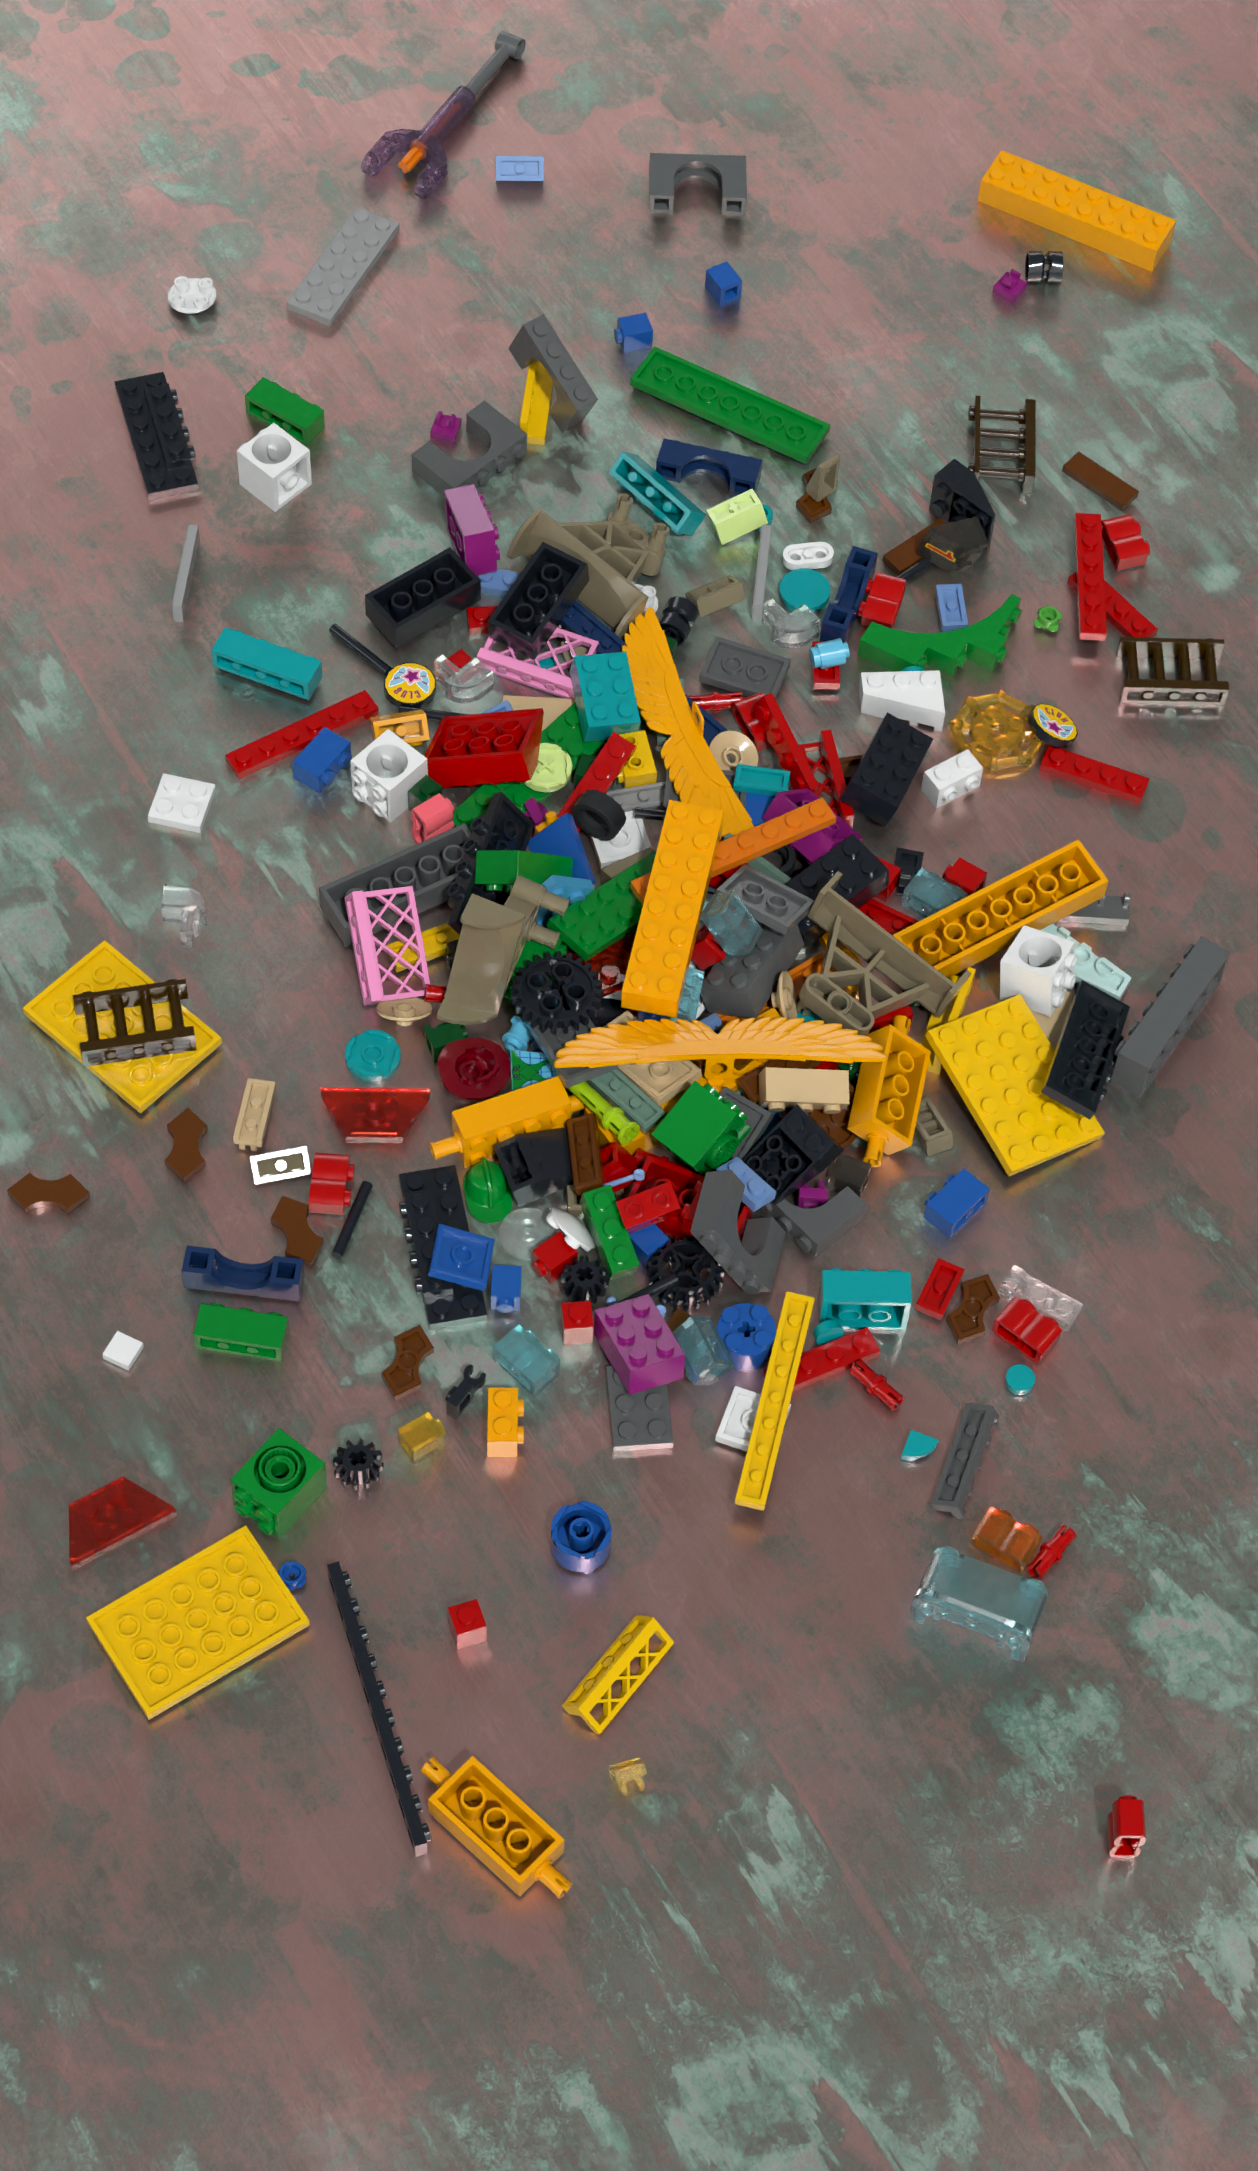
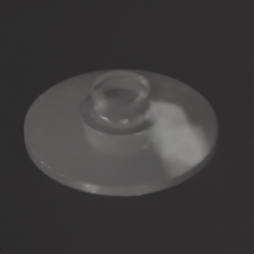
M522 1208L511 1212L504 1218L499 1228V1240L501 1246L509 1255L521 1260H532L533 1250L557 1234L556 1228L548 1223L546 1220L548 1215L533 1208ZM529 1227L533 1230L527 1232L524 1231L523 1228Z

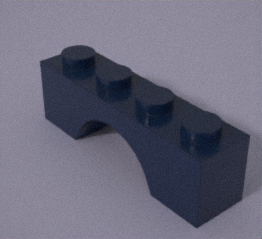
M665 438L656 461V471L666 480L680 483L691 474L710 473L721 478L726 483L729 494L739 495L750 489H753L756 493L762 470V459Z
M856 546L852 547L845 564L836 598L833 604L829 603L822 620L819 641H829L838 638L843 643L848 641L858 616L861 601H864L867 594L865 592L869 578L873 579L878 553Z
M196 1246L186 1247L182 1267L184 1288L300 1301L305 1277L303 1259L273 1256L271 1260L264 1263L246 1264L230 1260L216 1249Z

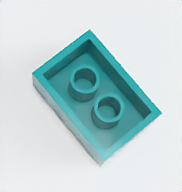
M615 652L574 656L569 672L583 741L608 740L613 732L617 734L637 732L641 721L627 653Z
M841 1268L822 1270L818 1293V1324L825 1320L835 1319L840 1322L843 1329L861 1330L868 1327L869 1330L906 1331L912 1304L911 1272H902L897 1269L888 1271H873L871 1269L847 1271Z

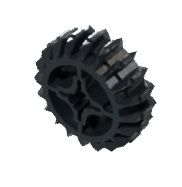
M686 1234L681 1241H678L673 1236L671 1244L666 1242L662 1248H658L653 1256L648 1259L649 1267L646 1270V1276L649 1278L648 1286L665 1277L662 1270L668 1263L672 1266L670 1274L676 1272L679 1276L680 1283L655 1295V1298L662 1296L663 1305L671 1301L674 1310L678 1307V1304L683 1305L685 1311L692 1304L698 1310L701 1302L708 1305L711 1302V1297L716 1298L719 1294V1289L723 1287V1277L725 1276L723 1267L696 1238L690 1241ZM706 1268L709 1276L702 1283L700 1280L701 1270Z

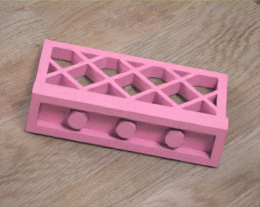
M556 628L550 639L556 637L564 638L565 645L553 649L548 640L546 645L549 651L538 655L535 660L529 658L521 661L514 654L518 651L508 646L507 650L499 653L492 651L493 644L498 643V641L490 638L489 635L484 648H480L477 654V662L480 670L562 698L575 699L571 677L565 676L563 672L564 669L571 667L573 659L560 664L556 655L570 650L574 658L576 654L573 648L580 645L590 647L588 654L585 655L596 654V647L599 645V642ZM553 657L556 666L549 669L540 666L539 661Z
M413 886L363 892V890L354 891L345 896L364 1006L424 997L425 985L430 984ZM398 894H406L408 906L404 911H401L391 903ZM375 897L384 904L377 915L368 909L367 898ZM387 907L400 916L393 927L380 918ZM403 919L412 925L413 933L408 939L396 930ZM376 923H379L389 931L382 942L373 936L372 929ZM392 934L405 943L398 954L385 945ZM408 946L417 952L418 960L413 966L401 957ZM381 950L394 958L387 970L378 963L377 956ZM397 961L410 970L403 981L390 973ZM413 973L422 979L423 990L414 991L406 985ZM386 977L399 985L394 994L384 995L382 983ZM402 989L406 991L405 993H400Z

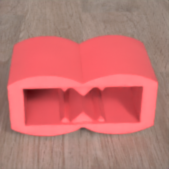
M438 793L411 810V820L413 823L411 833L416 844L454 828V806L447 797L443 798Z

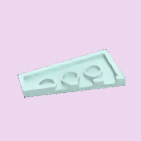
M1051 924L1040 930L1075 942V954H1077V962L1074 967V974L1077 975L1075 983L1079 984L1081 980H1084L1119 1001L1121 1000L1132 977L1105 957L1099 958L1086 943L1080 944L1070 936L1071 932L1063 926L1059 928L1055 924Z

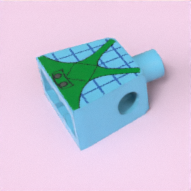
M510 1050L511 1091L558 1076L544 1053Z

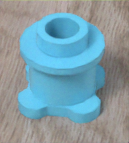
M513 1016L510 1030L504 1033L502 1041L508 1051H526L528 1048L527 1043L535 1040L530 1031L531 1022H523L520 1017Z

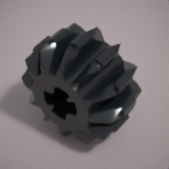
M587 1255L581 1262L574 1257L572 1265L565 1264L563 1274L560 1275L563 1295H570L569 1300L571 1302L578 1299L580 1302L590 1300L595 1305L598 1297L604 1298L606 1288L609 1287L610 1279L607 1277L608 1270L606 1266L600 1267L598 1259L589 1262Z
M361 1438L356 1445H353L348 1440L346 1448L338 1447L337 1457L333 1458V1467L336 1468L334 1476L336 1479H341V1484L344 1487L352 1483L355 1491L358 1490L361 1484L369 1489L370 1481L378 1482L380 1479L379 1473L384 1470V1463L381 1461V1451H375L373 1442L364 1446Z

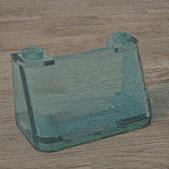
M943 1546L942 1548H936L931 1556L913 1599L908 1619L923 1625L926 1617H934L933 1622L939 1624L942 1618L997 1639L998 1647L1003 1648V1645L1006 1644L1011 1649L1009 1658L1024 1663L1049 1591L1040 1580L1026 1579L960 1554L952 1547Z

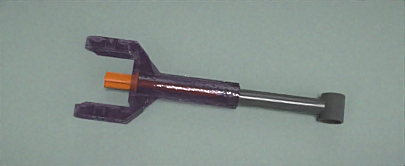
M501 31L495 42L496 51L467 85L459 86L421 130L399 129L385 132L365 155L361 165L362 172L371 176L379 174L392 157L400 151L404 157L398 163V167L402 168L403 173L410 172L418 162L427 165L418 175L414 192L417 196L424 199L429 197L448 174L447 156L441 143L475 105L476 95L509 57L519 59L522 56L526 45L525 39L506 31Z

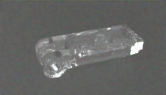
M1012 1266L1008 1273V1280L1003 1281L998 1289L999 1293L1011 1301L1014 1297L1030 1301L1039 1314L1052 1317L1057 1321L1059 1327L1070 1331L1084 1304L1028 1275L1021 1267ZM1018 1284L1025 1288L1023 1292L1017 1289Z

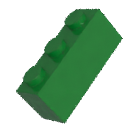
M264 377L245 395L246 413L269 426L275 423L305 446H308L325 428L324 410Z
M611 1185L583 1193L579 1203L602 1266H606L608 1270L607 1277L610 1279V1282L636 1274L640 1264L628 1231L624 1226Z
M201 1303L193 1333L195 1348L282 1362L289 1334L288 1317H284L276 1312L265 1314L254 1312L249 1308L233 1309L218 1303H211L209 1305Z

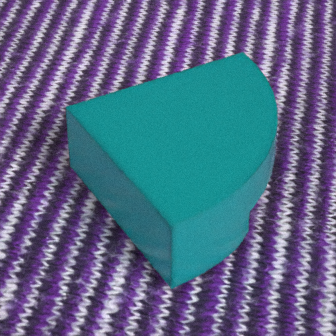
M911 1430L902 1452L901 1460L916 1461V1459L932 1454L937 1448L939 1439Z

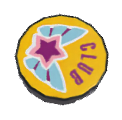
M405 662L396 665L388 671L384 678V693L396 707L421 708V705L429 704L436 694V678L433 672L426 666Z
M1040 703L1035 705L1027 717L1030 728L1033 726L1036 729L1035 734L1037 737L1053 747L1062 748L1064 745L1069 747L1078 735L1077 727L1073 720L1065 712L1050 704Z

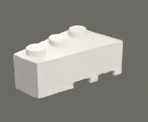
M940 670L861 673L858 689L861 713L884 718L888 712L896 718L910 721V725L918 726V723L933 726L934 730L942 732L945 707Z

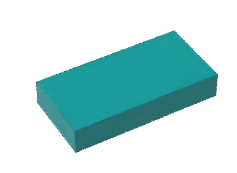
M737 764L733 790L775 797L778 792L788 791L790 771Z

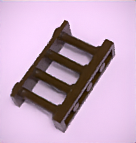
M975 396L974 406H969L968 421H973L972 463L968 464V469L974 472L977 480L979 477L1018 479V482H1022V493H1032L1036 474V400L1026 399L1024 409H1019V411L980 409L981 396ZM980 419L1017 421L1018 424H1022V428H1019V430L980 428ZM980 438L1016 440L1018 443H1022V447H1019V450L980 447ZM980 457L1018 460L1019 463H1022V467H1019V469L980 466Z
M1120 637L1116 656L1127 657L1129 679H1123L1120 703L1225 706L1229 692V682L1218 681L1216 660L1221 658L1225 644L1224 639ZM1138 658H1153L1155 679H1139ZM1164 658L1179 659L1181 680L1165 679ZM1190 659H1205L1207 681L1191 680Z
M170 979L160 983L98 992L87 991L73 995L76 1015L85 1014L88 1041L80 1042L84 1067L197 1050L194 1027L184 1026L180 1002L182 999H188L186 979ZM169 1001L173 1029L156 1031L152 1004ZM141 1006L145 1033L128 1035L124 1008ZM113 1010L117 1037L100 1039L96 1012Z

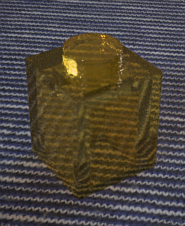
M427 1412L398 1429V1443L412 1463L416 1465L445 1448L444 1436L446 1435V1430L439 1419L434 1420L430 1413Z

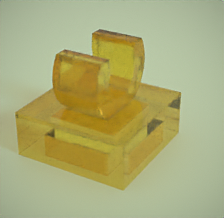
M640 1758L609 1766L611 1778L616 1783H619V1789L624 1795H628L627 1783L631 1780L636 1781L637 1788L640 1791L644 1790L645 1785L641 1776L647 1775L645 1763Z

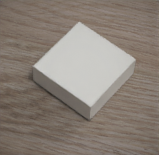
M117 1331L103 1352V1359L129 1371L143 1350L144 1345L142 1342Z

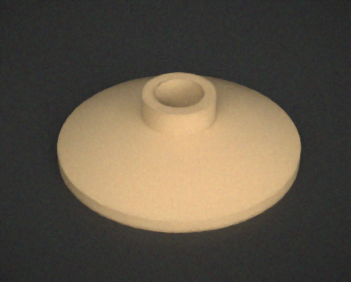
M721 732L713 738L709 745L721 770L736 771L737 764L758 766V753L755 745L746 735L740 732ZM726 756H730L733 762L730 763Z
M782 971L778 979L777 992H772L771 1000L775 1009L779 1008L782 1017H787V1020L797 1018V1002L792 978L788 971Z
M410 998L378 1003L376 1012L383 1018L396 1021L397 1025L409 1026L413 1024V1021L429 1016L432 1013V1005L429 1002H424L423 999Z

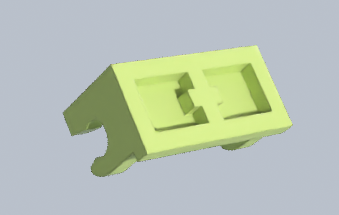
M753 489L706 510L714 532H717L722 545L762 525L768 524L762 503Z

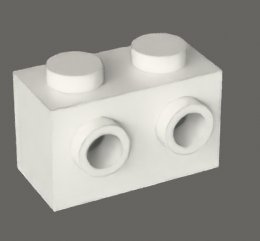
M967 749L924 771L921 791L937 809L980 787L983 767Z

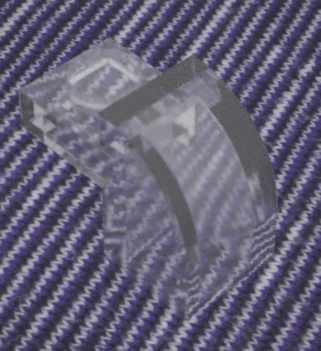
M772 597L763 603L762 620L768 628H772L770 640L776 645L784 648H799L819 637L821 620L805 604L788 614Z
M442 654L434 659V676L441 685H445V697L456 703H471L481 699L494 689V672L477 658H473L461 669Z
M164 884L161 903L163 922L181 923V947H193L194 937H199L200 925H207L205 901L197 890L189 886Z

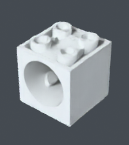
M275 423L266 429H262L257 436L249 442L242 444L237 450L239 484L274 512L312 484L310 450Z
M389 729L351 760V781L354 797L360 802L364 801L372 808L375 814L386 818L389 822L395 820L408 808V790L425 775L428 776V759Z
M1024 925L1000 961V1000L1004 1001L1021 994L1031 1011L1051 1017L1055 1009L1062 1006L1067 990H1072L1076 982L1077 975L1074 974V967L1077 962L1075 942Z

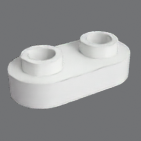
M826 542L792 544L784 549L782 563L789 570L826 568L833 562L834 550Z

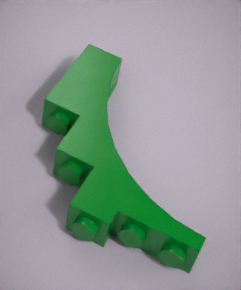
M1011 594L1004 604L987 618L971 626L948 632L911 633L871 622L860 638L858 656L892 672L901 671L909 666H919L925 670L927 665L953 676L958 668L962 669L965 666L967 660L993 671L998 662L1002 664L1007 656L1008 649L1005 647L1010 632V625L1012 623L1016 624L1022 613V610L1019 609L1021 598Z

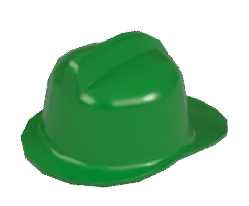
M482 1158L479 1163L466 1171L463 1177V1188L470 1214L480 1222L495 1224L503 1221L510 1214L512 1194L502 1167L497 1163L487 1161L486 1158Z

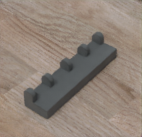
M1105 892L1103 898L1057 922L1128 926L1130 893H1124L1123 897L1106 896Z
M966 1403L931 1501V1506L934 1510L951 1512L958 1519L964 1518L966 1512L963 1508L967 1496H971L973 1493L972 1482L976 1471H980L983 1465L980 1459L985 1445H990L992 1439L989 1435L992 1425L997 1423L999 1419V1414L994 1406Z

